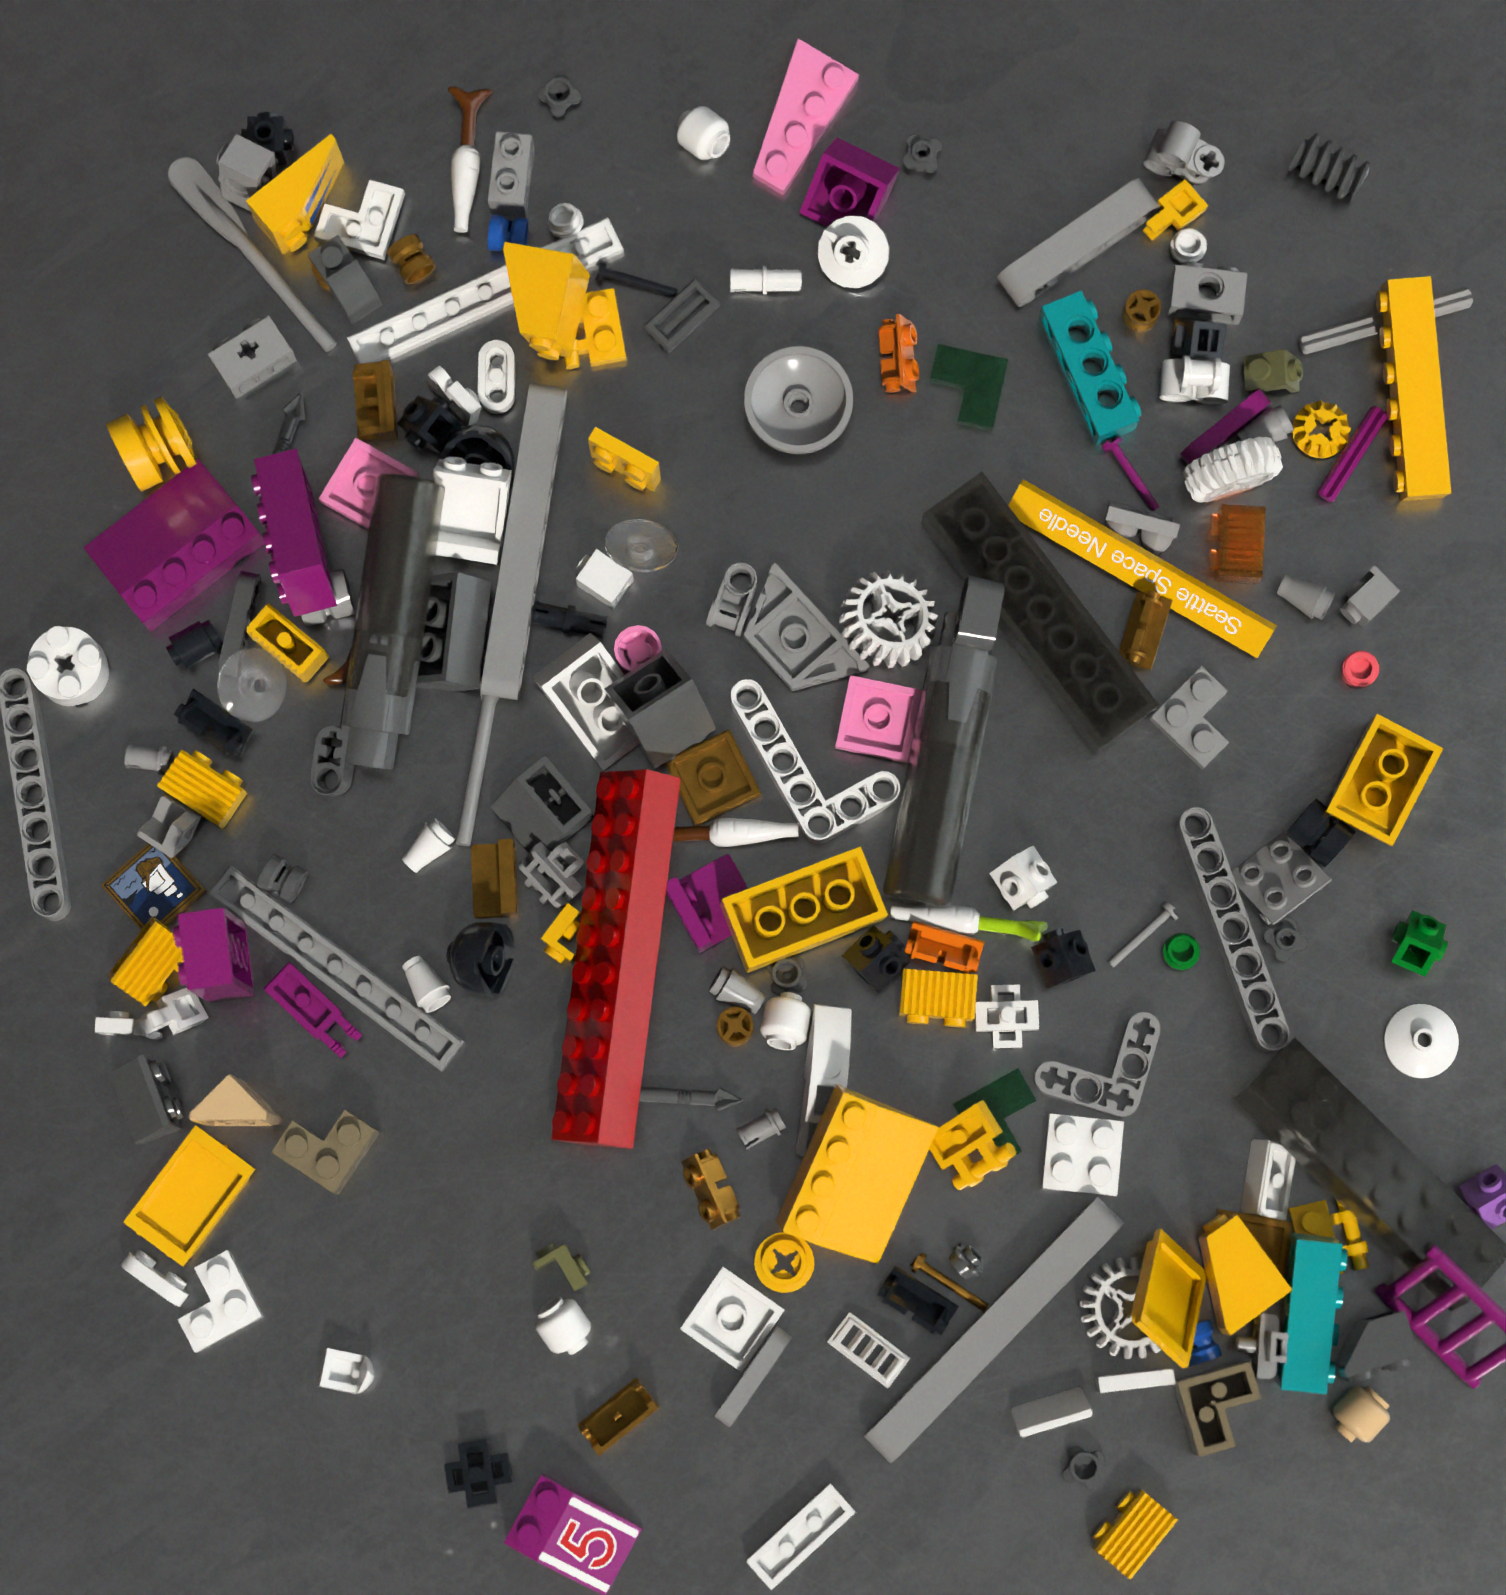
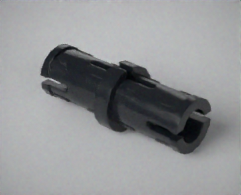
M540 601L535 602V611L532 613L531 620L532 624L563 629V633L569 635L571 632L586 635L591 633L593 636L601 639L604 638V629L607 626L608 616L578 611L576 606L572 605L564 608L541 603Z

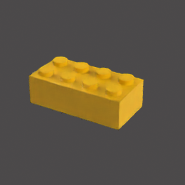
M861 846L722 898L720 902V907L746 973L883 922L888 916Z

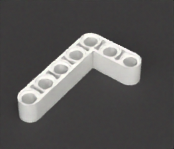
M750 679L738 681L731 690L732 709L796 823L799 824L801 832L809 842L813 844L826 843L896 803L900 793V783L894 774L887 771L877 772L825 801L762 687ZM742 691L754 692L758 698L756 703L749 707L740 705L737 701V696ZM769 722L775 727L776 731L773 736L765 739L757 736L754 731L755 727L759 723ZM781 753L789 755L794 762L792 767L787 770L775 768L772 761L776 755ZM878 782H887L893 788V795L889 798L881 799L874 794L873 786ZM804 785L811 791V797L805 802H797L791 797L790 792L795 786ZM854 799L860 804L861 812L853 817L847 816L841 811V804L845 800ZM815 817L826 819L829 823L828 831L824 834L813 833L808 826L811 819Z

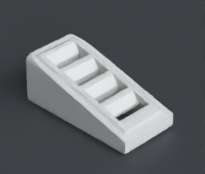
M851 1312L847 1314L827 1341V1343L887 1389L910 1360L906 1354ZM853 1325H855L860 1330L848 1346L845 1347L841 1344V1341ZM867 1334L872 1339L861 1354L857 1356L853 1351ZM877 1344H880L883 1350L870 1366L865 1360ZM891 1353L896 1358L882 1375L877 1370Z

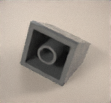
M664 649L604 688L641 752L654 769L661 764L672 761L678 753L692 744L701 742L709 733L716 729L692 678L667 649Z

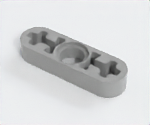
M778 1326L774 1329L714 1416L729 1428L792 1339L791 1335Z

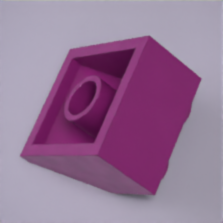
M836 137L822 154L799 213L827 227L835 220L846 216H863L876 222L890 195L900 168Z

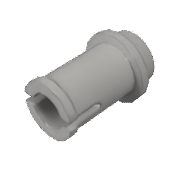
M129 744L125 752L126 768L157 771L158 775H163L174 762V753L171 750H167L166 746L154 749Z
M776 1108L771 1111L765 1109L764 1115L742 1127L736 1128L747 1150L776 1133L778 1136L782 1135L780 1131L785 1129L786 1126Z

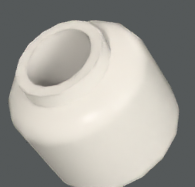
M698 106L692 110L685 111L677 122L678 143L700 160L719 157L729 145L728 123L706 106Z
M783 992L780 997L771 998L766 1002L760 1025L761 1034L767 1039L766 1042L771 1047L780 1050H794L797 1045L803 1044L808 1037L812 1011L807 1004L802 1002L801 996L795 993Z
M559 1296L547 1302L537 1311L538 1319L535 1323V1329L553 1353L558 1354L567 1351L569 1355H572L587 1344L588 1341L585 1337L590 1332L591 1323L575 1300H563Z

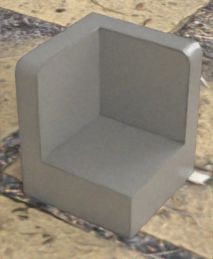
M165 793L160 798L153 816L139 827L136 835L170 858H173L190 843L202 815Z

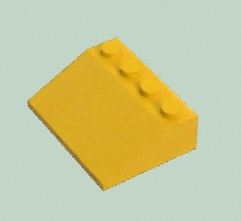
M836 1084L776 1222L782 1231L813 1244L878 1264L939 1127Z

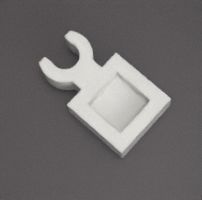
M441 366L428 374L431 379L427 381V385L434 393L444 399V403L452 409L451 413L464 426L474 425L478 422L482 407L478 396L470 388H464L458 381L453 382Z

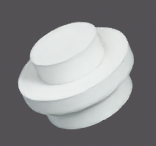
M568 203L556 205L550 211L547 221L550 232L558 238H569L576 235L584 223L581 212Z
M1190 228L1178 231L1173 236L1170 244L1172 256L1180 263L1199 262L1204 257L1207 249L1204 236L1199 231Z

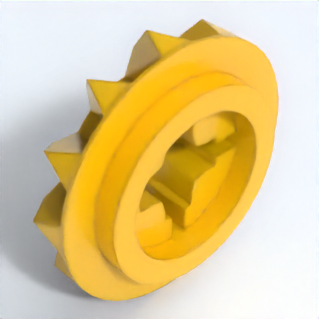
M1322 400L1306 404L1296 414L1292 424L1294 429L1292 435L1298 448L1305 454L1315 458H1328L1339 453L1347 444L1351 430L1347 414L1343 413L1336 403L1330 404ZM1315 418L1321 424L1333 422L1327 431L1328 438L1322 433L1309 436L1316 427Z
M787 1232L775 1233L767 1237L759 1245L754 1259L755 1271L760 1281L767 1288L781 1293L793 1292L803 1287L810 1279L814 1270L813 1252L804 1239ZM773 1249H776L778 1253L781 1252L784 1256L795 1251L798 1252L794 1256L795 1259L791 1262L794 1268L793 1271L796 1273L794 1277L784 1269L779 1272L776 1271L772 1275L770 1271L774 1269L778 1262L775 1258V1253L772 1251Z

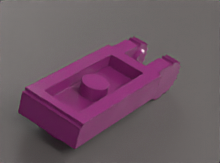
M290 962L263 988L315 1039H321L340 1058L346 1053L344 1046L329 1036L326 1031L337 1022L351 1039L358 1041L362 1036L342 1016L343 1012Z

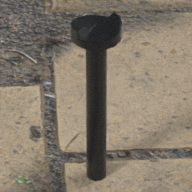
M600 259L599 273L595 277L596 281L602 282L603 277H608L675 297L677 295V288L606 268L607 261Z

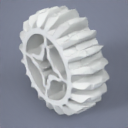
M1260 436L1254 439L1248 438L1244 441H1237L1222 448L1214 449L1212 452L1193 460L1183 472L1185 477L1184 483L1192 499L1196 502L1208 503L1213 500L1218 501L1247 490H1252V488L1272 480L1283 468L1282 457L1279 449L1275 446L1274 440L1271 438Z
M889 570L884 571L881 578L874 571L869 574L867 580L862 577L857 580L855 587L849 588L846 593V600L840 606V610L844 613L839 618V624L847 626L842 632V637L853 638L849 645L850 650L858 647L862 650L860 660L866 659L870 655L873 657L874 666H878L884 660L888 669L893 668L896 662L903 667L910 662V658L914 661L918 660L922 655V651H927L931 646L930 639H933L937 632V628L933 625L937 622L938 615L930 612L935 607V601L924 600L928 594L927 589L920 591L915 589L917 585L916 579L911 580L908 584L904 582L903 572L893 579ZM871 599L873 602L871 608L873 613L868 619H864L863 603ZM912 619L914 624L913 637L906 640L904 625L908 620Z
M1137 1257L1130 1258L1129 1268L1126 1269L1123 1259L1116 1258L1115 1266L1117 1271L1113 1272L1112 1268L1107 1263L1101 1265V1268L1106 1277L1102 1278L1096 1273L1090 1275L1091 1280L1097 1284L1096 1289L1090 1286L1083 1287L1082 1291L1092 1295V1300L1080 1301L1079 1306L1091 1308V1314L1083 1315L1080 1319L1083 1323L1094 1322L1095 1326L1089 1328L1086 1334L1091 1337L1100 1332L1102 1336L1096 1343L1098 1348H1103L1108 1341L1112 1343L1109 1348V1355L1116 1356L1121 1346L1123 1347L1124 1359H1131L1133 1348H1136L1139 1358H1146L1145 1345H1149L1154 1353L1160 1351V1348L1147 1335L1136 1340H1125L1116 1336L1120 1329H1123L1129 1322H1132L1131 1315L1122 1318L1124 1316L1122 1310L1126 1308H1122L1123 1302L1119 1298L1133 1301L1136 1291L1132 1294H1126L1111 1283L1124 1276L1139 1278L1141 1271L1138 1269ZM1104 1293L1114 1303L1116 1308L1115 1315L1107 1327L1101 1315V1300Z

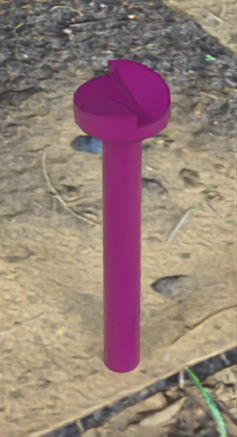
M1117 436L1112 439V443L1105 442L1102 446L1104 452L1109 450L1113 452L1151 511L1158 509L1160 506L1118 444L1123 441L1122 438Z

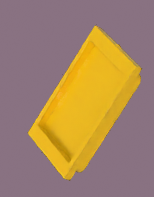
M195 1125L123 1223L134 1230L138 1236H142L165 1253L166 1257L172 1258L184 1267L239 1195L256 1169L229 1150L227 1145L221 1144Z
M1159 1228L1155 1230L1153 1240L1148 1241L1146 1244L1131 1319L1181 1368L1189 1366L1207 1277L1205 1270L1165 1231Z

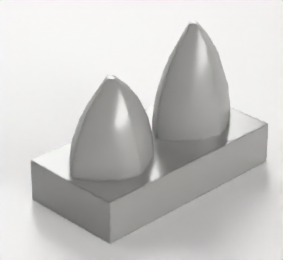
M1109 500L1105 514L1106 527L1130 541L1134 539L1138 528L1142 529L1141 541L1143 548L1156 556L1162 554L1170 546L1173 538H1177L1180 527L1179 518Z

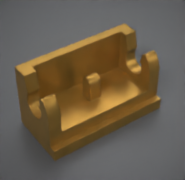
M382 360V362L354 365L352 375L357 438L363 442L397 440L398 428L394 379L390 361Z
M636 1377L577 1424L581 1434L590 1442L596 1454L600 1456L655 1412L659 1405Z

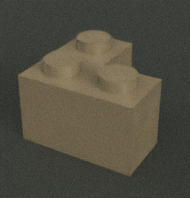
M344 1109L324 1140L301 1124L291 1121L271 1152L333 1194L339 1195L380 1132Z
M1241 1361L1175 1380V1384H1173L1193 1455L1198 1457L1236 1447L1225 1409L1261 1399L1250 1361Z

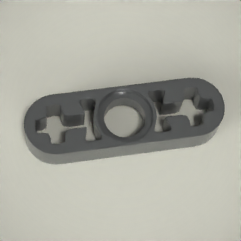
M241 571L238 576L219 658L218 670L220 674L239 677L249 640L247 626L254 618L260 591V574Z

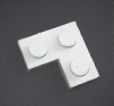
M369 180L359 213L324 204L314 235L315 240L320 243H326L338 235L349 251L385 260L405 196L404 189Z
M226 1250L194 1268L211 1301L179 1318L178 1321L193 1351L197 1353L264 1317L230 1250Z

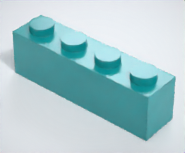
M1296 1233L1291 1235L1287 1283L1292 1291L1285 1295L1281 1333H1289L1287 1340V1363L1278 1362L1276 1382L1281 1390L1327 1394L1328 1383H1334L1335 1361H1330L1332 1346H1337L1339 1341V1324L1334 1323L1335 1310L1341 1309L1343 1303V1287L1338 1286L1339 1272H1345L1347 1266V1249L1342 1248V1243L1337 1237Z

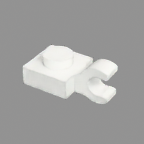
M184 988L159 999L156 1002L159 1009L147 1014V1019L141 1020L137 1024L144 1036L150 1035L167 1025L174 1035L202 1024L209 1017L197 995Z
M155 1010L145 1012L137 1020L129 1019V1012L107 1011L106 1018H95L94 1032L101 1035L144 1036L137 1023L147 1019L146 1015ZM154 1032L144 1037L157 1040L162 1038L163 1033Z

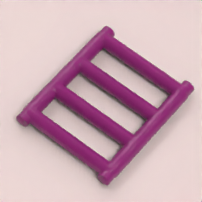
M1435 1244L1428 1249L1426 1258L1388 1286L1384 1282L1378 1285L1374 1292L1391 1310H1405L1411 1330L1472 1389H1475L1481 1383V1377L1506 1361V1342L1471 1366L1454 1350L1493 1323L1506 1334V1312ZM1439 1268L1455 1284L1414 1312L1399 1296ZM1467 1295L1482 1312L1442 1339L1427 1322Z

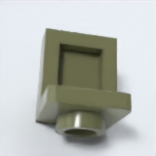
M1285 349L1244 356L1245 391L1250 394L1259 389L1262 392L1279 389L1298 392L1299 380L1303 377L1300 360Z
M553 1242L536 1252L539 1259L532 1263L535 1270H539L556 1260L574 1291L589 1284L585 1277L591 1273L580 1253L573 1257L566 1244L558 1247L556 1242Z

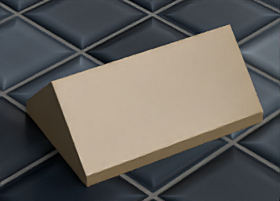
M230 1074L190 1112V1121L206 1126H282V1117L246 1081Z

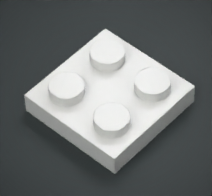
M1048 1114L1041 1189L1116 1197L1118 1193L1124 1121Z
M722 1267L680 1329L737 1370L743 1372L784 1312V1309L725 1267Z

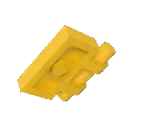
M614 288L586 293L579 323H584L586 339H575L571 358L563 356L566 369L580 367L578 355L589 353L591 367L627 361Z
M984 1100L974 1104L939 1127L929 1149L942 1170L951 1165L955 1166L959 1174L952 1178V1183L957 1190H962L967 1186L974 1187L983 1181L984 1175L992 1170L999 1171L1008 1164V1160L1016 1155V1149L1011 1143L998 1147L992 1140L1003 1131ZM978 1149L983 1159L974 1163L968 1154Z
M1351 1194L1336 1197L1340 1211L1337 1213L1329 1214L1326 1200L1288 1208L1292 1230L1296 1234L1335 1237L1332 1225L1343 1223L1348 1245L1342 1246V1248L1347 1249V1257L1351 1256L1354 1270L1369 1268L1366 1253L1369 1250L1367 1242L1362 1241L1357 1222L1361 1218L1358 1208L1353 1206Z

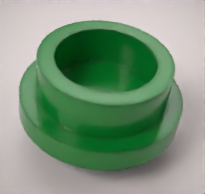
M1177 933L1170 936L1164 943L1163 957L1165 962L1173 969L1187 970L1197 963L1200 957V947L1196 939L1191 935Z

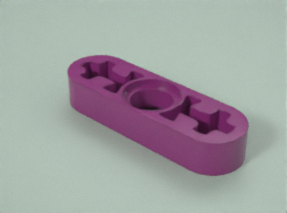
M1261 389L1257 390L1189 444L1180 453V456L1187 464H1190L1193 460L1202 457V455L1208 454L1214 449H1219L1233 438L1237 432L1241 431L1268 409L1272 402Z

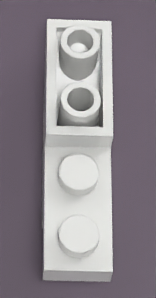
M814 1004L803 1076L806 1081L795 1152L798 1156L805 1155L835 1085L839 1084L847 1088L851 1040V1008Z

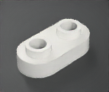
M492 340L485 343L478 354V398L482 407L493 414L506 412L512 407L515 400V356L511 346L501 340ZM496 356H500L504 359V362L500 366H493L491 360ZM500 391L504 396L500 401H493L490 398L492 393Z
M138 1249L135 1254L128 1251L119 1265L163 1298L181 1307L189 1295L184 1290L187 1283L170 1271H168L166 1276L154 1268L157 1262L143 1251Z

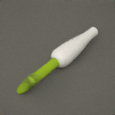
M892 904L890 912L891 919L905 920L912 923L916 921L965 936H971L978 932V930L1018 935L1029 941L1037 942L1040 940L1041 934L1048 928L1045 921H1016L980 916V913L975 908L960 905L903 906Z

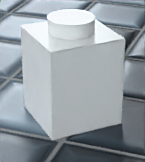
M597 549L591 557L586 554L575 569V573L578 574L576 577L577 586L612 610H614L634 581L632 572Z

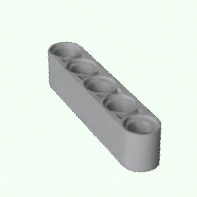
M1136 178L1011 263L1000 272L997 279L1016 305L1021 307L1149 220L1159 211L1160 205L1141 180Z

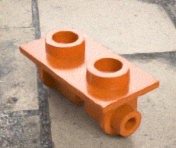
M896 314V320L884 319L882 320V326L878 328L880 353H893V358L881 360L882 385L885 386L886 392L889 393L899 392L900 385L911 392H916L919 366L916 359H914L913 345L917 344V331L911 321L901 314Z
M913 921L904 953L910 954L911 959L918 958L932 963L939 961L944 963L943 966L964 971L967 974L969 971L976 973L985 941Z

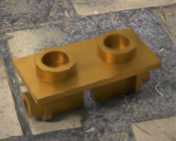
M1147 590L1146 593L1137 591L1116 661L1152 670L1172 600L1160 598V594L1154 591Z
M709 1148L681 1161L684 1167V1179L687 1185L693 1188L699 1201V1213L702 1219L709 1224L711 1230L740 1217L738 1210L741 1207L731 1186L727 1185L721 1189H718L716 1186V1182L727 1178L717 1153L713 1154Z

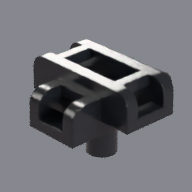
M488 1438L459 1443L460 1461L444 1464L448 1493L465 1491L468 1508L498 1503L496 1485L513 1482L508 1452L491 1455ZM492 1462H494V1465H495L496 1478H495V1476H494V1469H493V1463H492ZM453 1469L456 1470V1477H457V1483H458V1485H456V1483H455V1476H454V1470H453ZM486 1490H488V1492H483V1493L474 1494V1492H480V1491H486Z

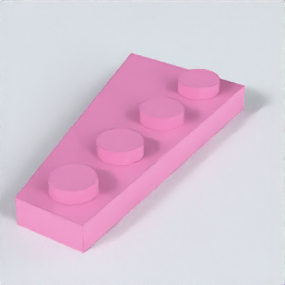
M798 39L753 171V178L784 195L858 81L859 74Z

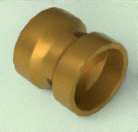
M410 234L399 239L387 251L391 261L399 265L400 276L405 284H413L424 279L436 267L431 256L423 252V243L417 234Z

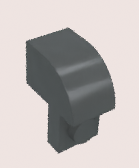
M338 235L308 254L309 259L328 285L332 296L352 325L382 306L380 298L367 275Z

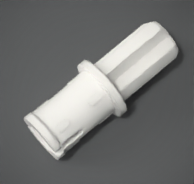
M763 266V269L730 270L731 292L763 291V295H767V291H799L802 287V274L800 270H767V266Z

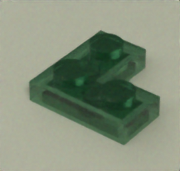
M941 344L937 345L930 382L965 389L957 424L993 431L1008 359Z
M1019 1068L952 1104L959 1115L974 1104L984 1100L1003 1131L992 1139L995 1145L1001 1147L1006 1143H1011L1016 1149V1155L1022 1152L1004 1120L1006 1117L1036 1101Z

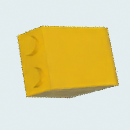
M504 242L503 252L520 334L529 342V346L538 352L537 355L550 360H559V356L571 358L590 273L575 254Z
M1223 1213L1222 1215L1218 1214L1202 1226L1205 1233L1198 1237L1217 1328L1222 1334L1232 1335L1292 1291V1289L1239 1216H1226Z

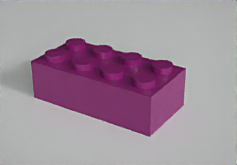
M297 448L254 459L257 474L251 475V481L256 497L261 496L259 497L260 503L257 504V510L261 524L265 525L266 532L262 533L267 553L271 554L272 561L268 562L274 584L277 583L282 605L289 603L294 617L337 606L313 492Z
M224 907L178 914L179 924L173 925V934L176 947H182L184 962L178 963L181 985H186L188 991L210 1003L255 997L246 924Z

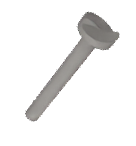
M1167 901L1160 904L1164 910L1107 962L1114 968L1169 917L1174 920L1178 919L1179 917L1173 905Z

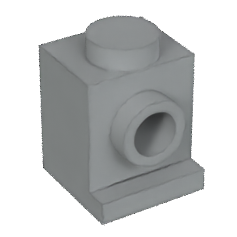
M1375 565L1363 577L1367 583L1361 578L1345 593L1350 599L1340 608L1346 619L1353 624L1358 622L1362 627L1372 620L1400 592Z

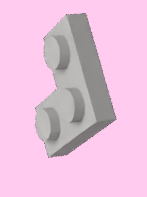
M1201 666L1149 720L1203 770L1229 743L1204 718L1228 690Z

